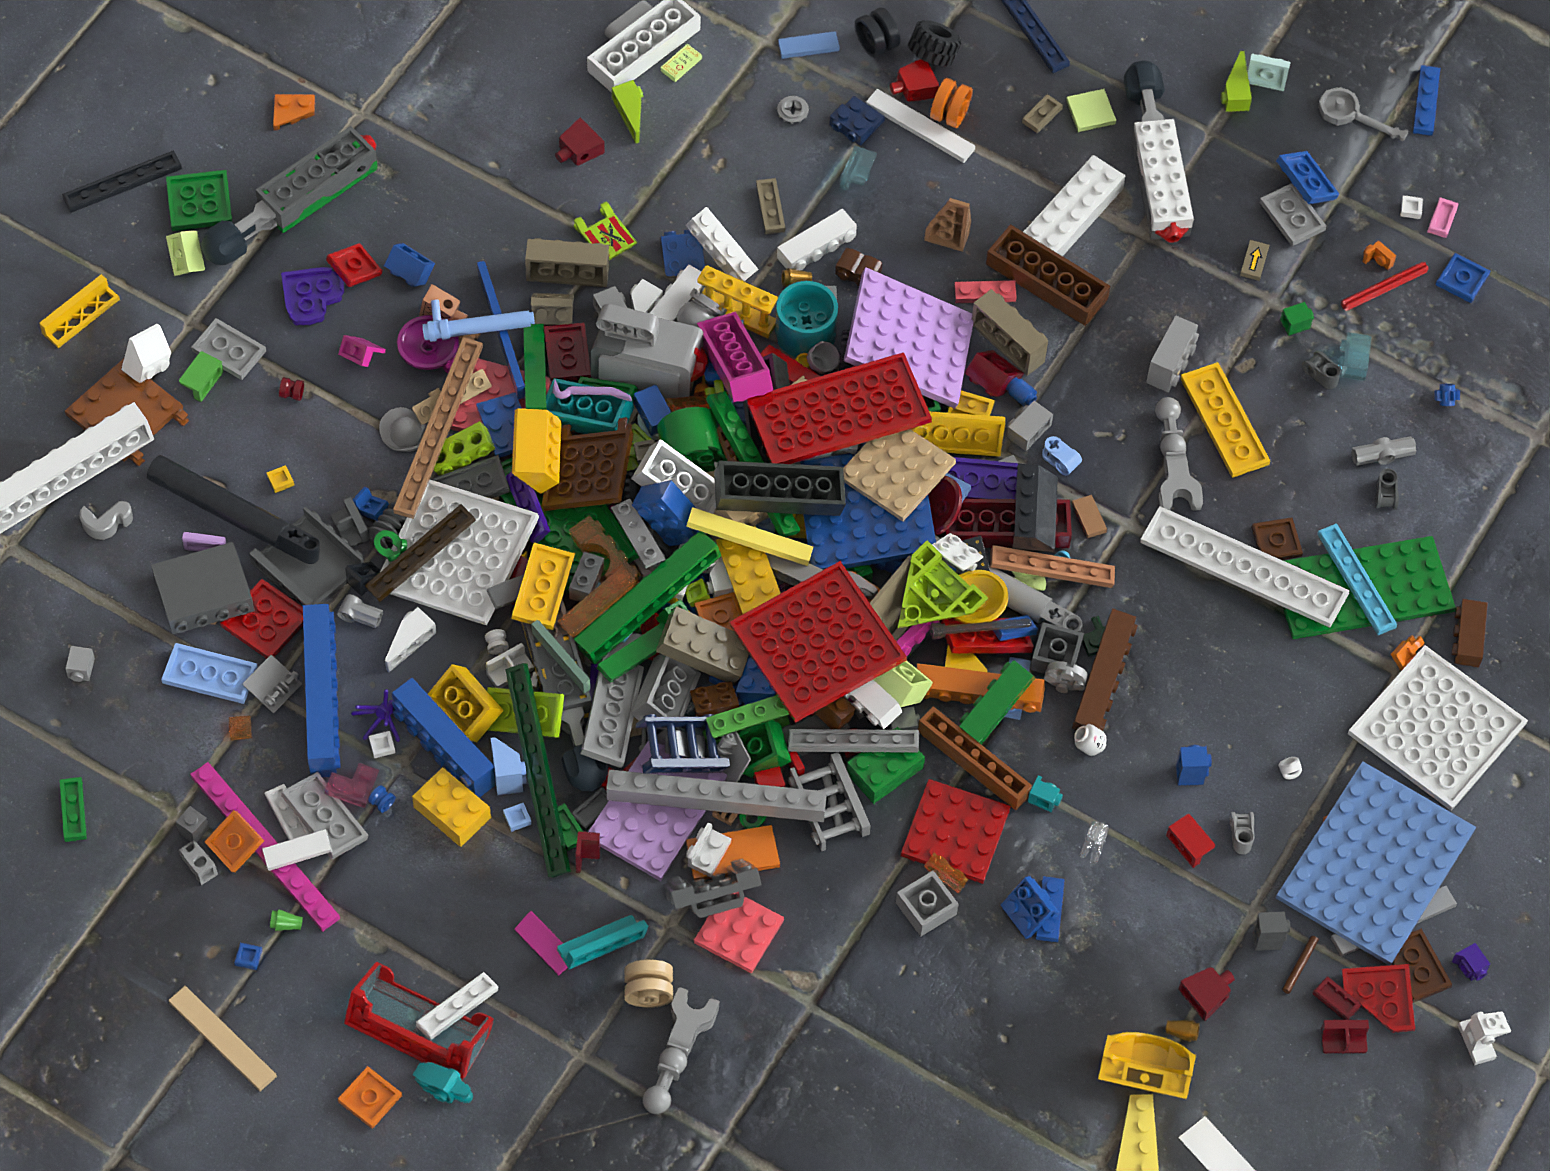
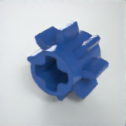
M1440 384V389L1434 390V399L1440 401V406H1454L1455 400H1460V390L1455 389V384Z

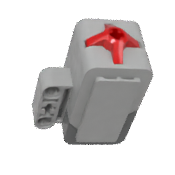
M605 304L602 306L596 322L599 331L591 351V377L636 385L638 391L657 385L663 397L677 401H687L694 381L705 375V367L708 364V357L703 350L704 332L702 329L616 305Z

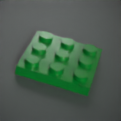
M226 170L166 177L172 231L211 227L222 220L232 222Z

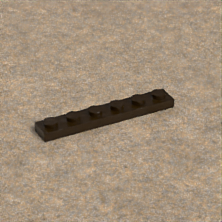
M460 504L370 580L365 587L381 602L473 524L476 519Z

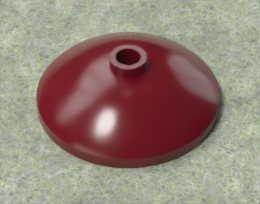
M944 476L928 494L935 536L946 531L955 522L962 505L961 488L954 479L948 476Z

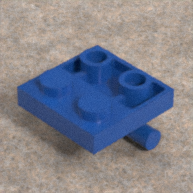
M1030 876L1025 877L1001 904V907L1025 939L1031 938L1050 916L1054 918L1060 913L1053 905L1052 898L1046 890L1041 889L1035 879H1032Z

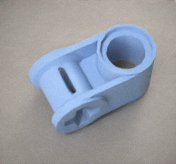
M1052 436L1046 439L1044 449L1042 450L1043 459L1055 467L1062 475L1068 476L1082 462L1081 456L1058 437Z

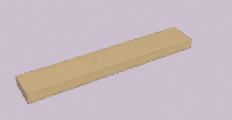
M186 986L168 1000L169 1004L259 1091L263 1090L277 1077L276 1073Z

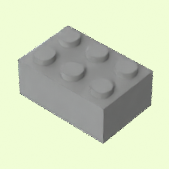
M1175 316L1150 362L1147 384L1168 393L1172 386L1176 387L1180 378V371L1185 370L1188 364V356H1192L1197 345L1195 343L1199 337V334L1196 333L1197 324Z

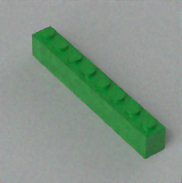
M701 531L690 537L688 542L675 550L667 560L660 563L653 572L645 576L633 589L627 591L625 596L618 602L612 604L591 625L579 632L577 637L574 638L579 651L594 665L720 558L722 555L718 545Z

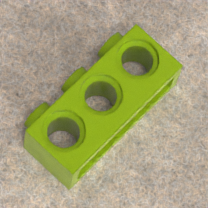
M479 421L446 438L434 471L439 476L447 474L460 467L467 466L472 461L485 457L495 450L488 429Z

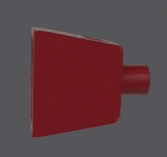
M580 117L559 137L560 150L555 153V157L560 163L570 159L575 165L579 166L604 154L605 142Z
M1209 967L1181 980L1178 990L1203 1021H1206L1229 998L1231 989L1228 985L1235 981V978L1229 970L1219 975L1214 968Z

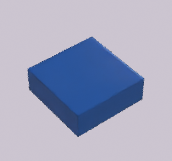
M240 943L234 962L235 966L257 970L262 947Z

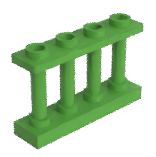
M777 695L706 718L711 736L716 739V746L721 741L723 735L736 731L739 733L748 727L770 720L781 724L782 729L790 724L787 716L789 713ZM704 730L702 735L705 736V743L708 748L706 731Z

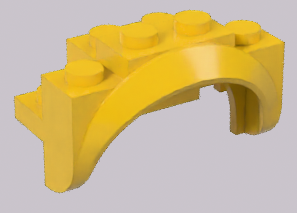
M1124 1032L1107 1035L1098 1079L1187 1099L1196 1054H1193L1177 1042L1152 1034Z

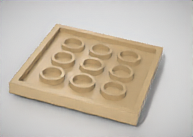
M911 429L868 441L843 468L844 483L901 521H904L956 464V459Z

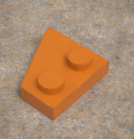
M275 94L274 130H279L281 125L289 122L292 125L301 119L314 116L315 95Z

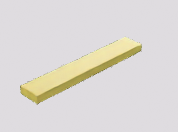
M692 507L686 527L808 566L813 546Z

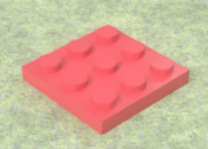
M744 896L742 907L709 915L695 937L694 944L752 974L782 925L784 917Z

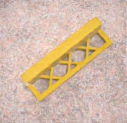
M101 274L39 323L41 332L59 348L118 302L120 297L108 287L107 279ZM105 293L112 297L107 302L99 301L100 297ZM87 307H96L92 314H84V309ZM80 319V323L77 326H68L70 320ZM56 331H65L64 336L59 340L53 336Z

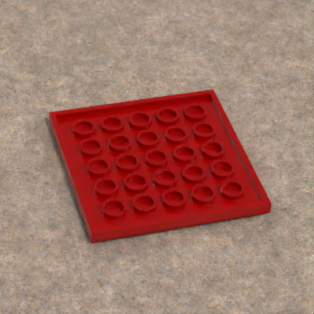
M841 561L730 621L731 628L795 723L907 661V656Z

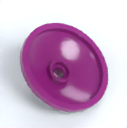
M432 315L419 316L410 320L402 327L398 334L397 347L400 356L406 363L418 369L432 370L448 364L458 351V336L450 337L448 340L440 338L433 342L424 339L423 324L433 321Z

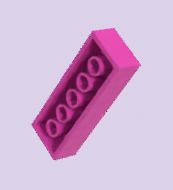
M736 312L697 323V327L704 332L703 348L733 402L745 401L747 398L757 395L762 396L773 391L770 370Z

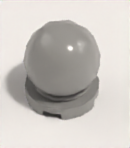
M693 288L689 294L693 297L692 301L685 303L679 309L677 322L697 327L698 322L712 319L719 315H725L728 310L722 308L720 311L718 309L720 305L702 293L698 296V290Z

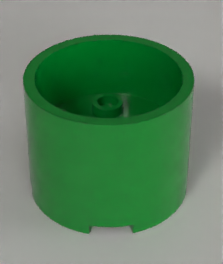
M704 407L683 408L669 413L659 421L657 425L659 440L664 441L703 471H714L716 469L715 462L727 461L717 433V428L720 425L711 409Z

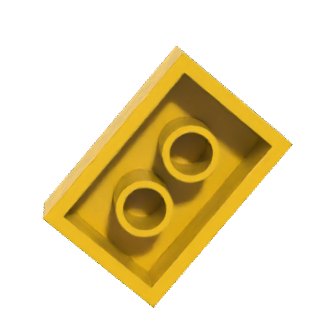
M452 664L428 693L432 700L470 741L474 742L479 741L504 711L469 670L462 666Z
M443 767L412 796L414 808L460 847L491 818L490 807Z

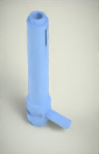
M432 300L433 321L423 324L424 339L430 340V342L437 341L440 338L448 340L450 337L531 327V324H535L534 313L528 310L451 321L447 319L441 320L439 300Z

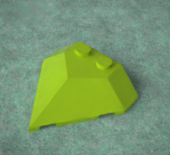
M926 541L911 557L898 628L973 614L988 600V597L974 584L968 585L942 560V554L930 542Z

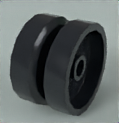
M879 7L873 10L870 16L865 14L855 20V31L858 40L866 53L871 57L876 58L882 55L885 50H892L900 45L901 38L897 24L885 8Z

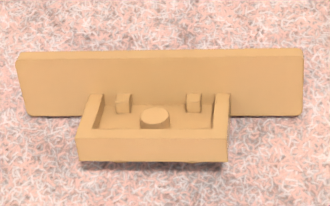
M483 369L471 375L461 403L492 386ZM439 388L428 393L430 396L428 399L412 407L421 425L429 422L441 393Z

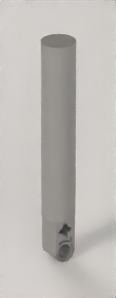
M935 536L936 542L941 539L938 536ZM942 557V560L947 565L956 568L957 573L962 574L964 572H967V570L962 571L957 566H955L947 559ZM988 564L990 572L998 575L1006 584L1008 590L1007 607L1023 616L1028 615L1032 621L1038 624L1044 622L1067 628L1069 623L1075 622L1079 626L1074 631H1083L1082 620L1079 616L1053 603L1052 598L997 568H991ZM1058 613V618L1054 617L1051 619V615Z

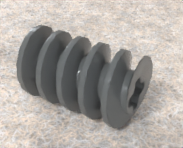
M391 502L388 508L383 511V514L378 517V521L373 523V527L368 529L369 537L373 543L376 534L383 530L392 531L397 535V531H401L406 518L405 516L394 514L395 502ZM385 536L381 538L380 544L383 548L387 549V543H392V539Z

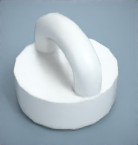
M1297 757L1286 758L1278 765L1283 777L1288 780L1295 779L1302 772L1301 763Z

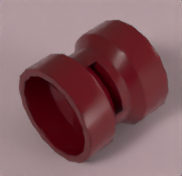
M283 377L280 383L279 397H292L294 400L301 401L304 392V381H291L290 378Z

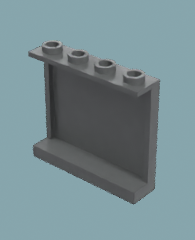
M307 507L303 508L304 515L292 525L319 539L320 555L318 562L306 564L271 545H267L260 552L255 548L249 553L251 564L286 596L302 607L303 605L323 604L347 584L346 566L364 563V557L357 549L353 550L344 537H339L335 534L331 525L328 523L324 524L319 515L313 510L310 511Z
M233 542L151 565L172 635L255 611L252 596Z

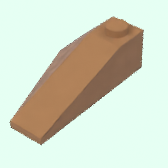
M950 198L926 227L924 241L963 252L971 227L970 204Z

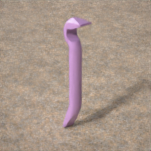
M554 379L553 393L559 399H566L570 395H611L623 400L632 401L631 396L613 387L571 386L561 392L556 379Z

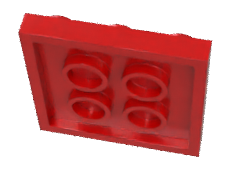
M261 579L250 591L255 611L221 622V627L267 659L270 655L275 657L303 627V607Z

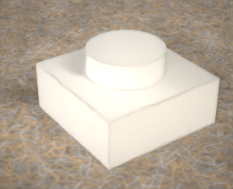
M1403 196L1400 216L1420 219L1423 198Z
M390 731L369 736L374 758L395 753Z

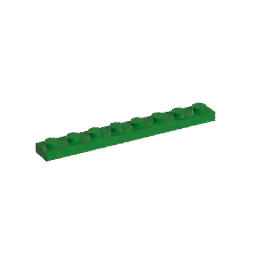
M726 391L710 394L706 401L739 462L764 463ZM767 512L779 536L788 537L796 535L801 530L792 514Z

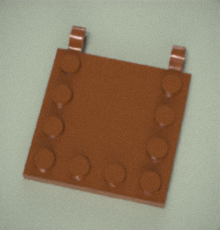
M124 359L65 410V414L84 430L94 427L102 422L104 418L114 415L122 407L135 402L147 419L153 436L173 418L182 426L189 422V419L186 418L188 414L183 410V405L151 379H146L138 383L122 371ZM139 450L122 459L125 462L129 458L137 466L145 462L142 458L144 455Z

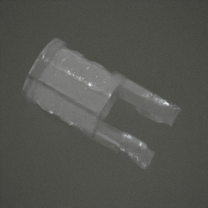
M1098 821L1090 823V828L1079 854L1080 857L1085 858L1089 853V849L1093 848L1090 859L1093 864H1097L1104 846L1103 843L1109 831V827L1106 824Z

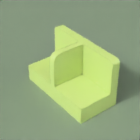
M197 231L179 232L166 236L174 276L205 270Z

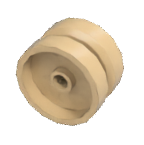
M640 960L629 963L625 967V982L627 983L625 985V1001L628 1004L638 1007H659L669 1004L673 1000V985L671 984L673 982V967L669 963L659 960Z

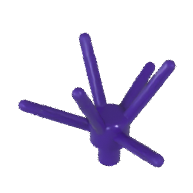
M387 689L384 690L383 702L380 705H356L355 709L359 711L351 712L353 716L373 713L377 716V719L363 736V740H367L383 719L384 726H387L389 723L396 741H400L390 716L393 713L394 707L392 705L393 700L388 701Z

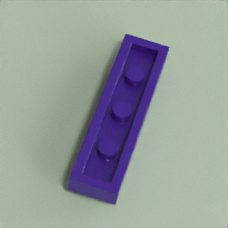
M511 471L506 476L517 507L538 513L539 515L538 521L529 537L532 543H538L550 532L549 526L534 489L512 474Z

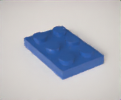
M1308 151L1279 155L1276 162L1282 171L1285 172L1308 204L1336 200L1340 195Z
M516 392L477 403L476 408L482 424L488 429L495 446V450H493L494 456L498 455L500 458L513 454L514 415L516 409H522Z

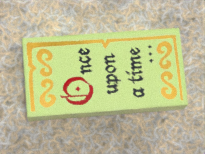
M687 44L661 67V72L676 82L702 59V55Z

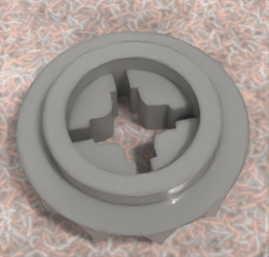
M788 96L779 102L777 111L779 117L784 122L788 121L793 124L794 122L801 123L803 119L807 118L809 107L804 99L797 96ZM792 106L795 108V114L791 113Z

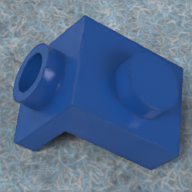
M363 487L353 499L360 515L378 521V517L383 514V511L389 505L388 501L372 496L367 487Z

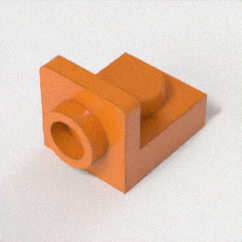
M1378 240L1374 245L1370 244L1363 252L1362 262L1367 264L1374 258L1378 265L1389 270L1394 265L1396 255Z

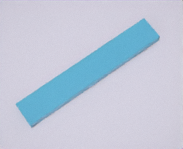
M1337 523L1319 530L1317 535L1376 634L1380 635L1397 627L1396 621Z

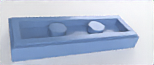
M836 31L778 39L782 59L839 51Z

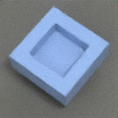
M524 803L503 810L511 832L531 825V819Z

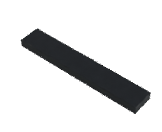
M173 150L62 194L63 199L72 213L181 170L182 165Z

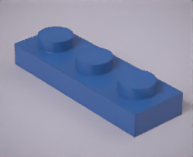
M1045 876L1042 878L1041 889L1046 890L1052 898L1053 905L1060 913L1054 918L1050 916L1037 930L1036 940L1058 942L1065 879Z

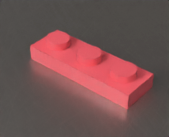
M1015 280L955 282V303H974L991 289L1002 295L1005 302H1016Z

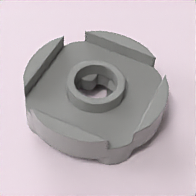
M1062 661L1048 664L1044 680L1055 686L1058 692L1067 693L1068 690H1085L1088 674L1083 668L1075 664L1072 668L1066 666L1067 662Z

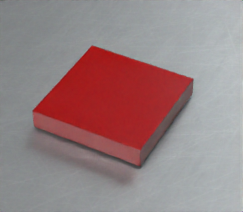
M360 243L328 254L326 257V261L348 287L381 276L383 272Z

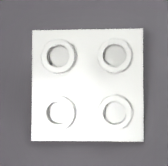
M951 533L932 544L942 554V557L962 571L975 570L977 567L976 562L984 557L975 548L969 547L958 536Z

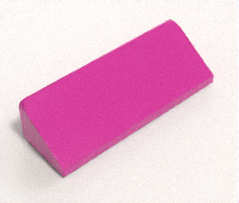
M530 911L517 925L515 931L559 976L568 968L557 951L558 945L563 943Z

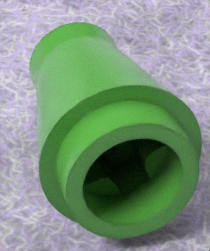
M280 909L278 911L272 910L270 928H274L275 931L301 930L303 917Z

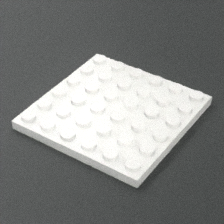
M429 480L414 519L407 517L398 535L400 539L407 540V549L460 504L474 516L476 521L390 594L487 626L495 610L487 589L510 579L538 521L539 515L523 508ZM393 545L391 550L397 551V547ZM386 559L381 571L392 562H389L388 559Z
M1424 645L1350 728L1348 735L1452 811L1523 729L1528 720Z

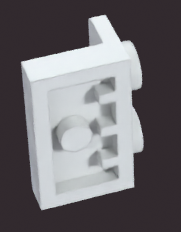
M707 823L705 828L699 830L696 837L698 841L695 846H690L686 857L688 858V867L712 877L731 843V838L713 830L712 824Z

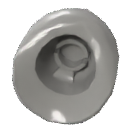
M400 407L389 410L382 417L379 432L382 441L389 448L400 452H411L418 450L427 425L426 423L421 425L412 410Z

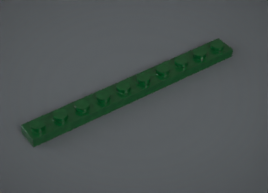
M521 663L505 669L546 869L548 877L554 878L571 872L529 668L528 664Z

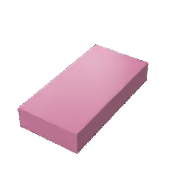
M1439 198L1427 232L1447 238L1459 204Z

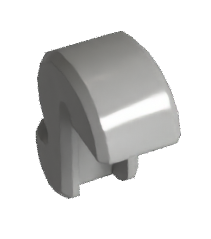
M118 501L98 519L90 510L83 506L80 510V521L83 530L94 539L105 540L116 533L118 524H123V527L130 525L133 521V514L128 502Z

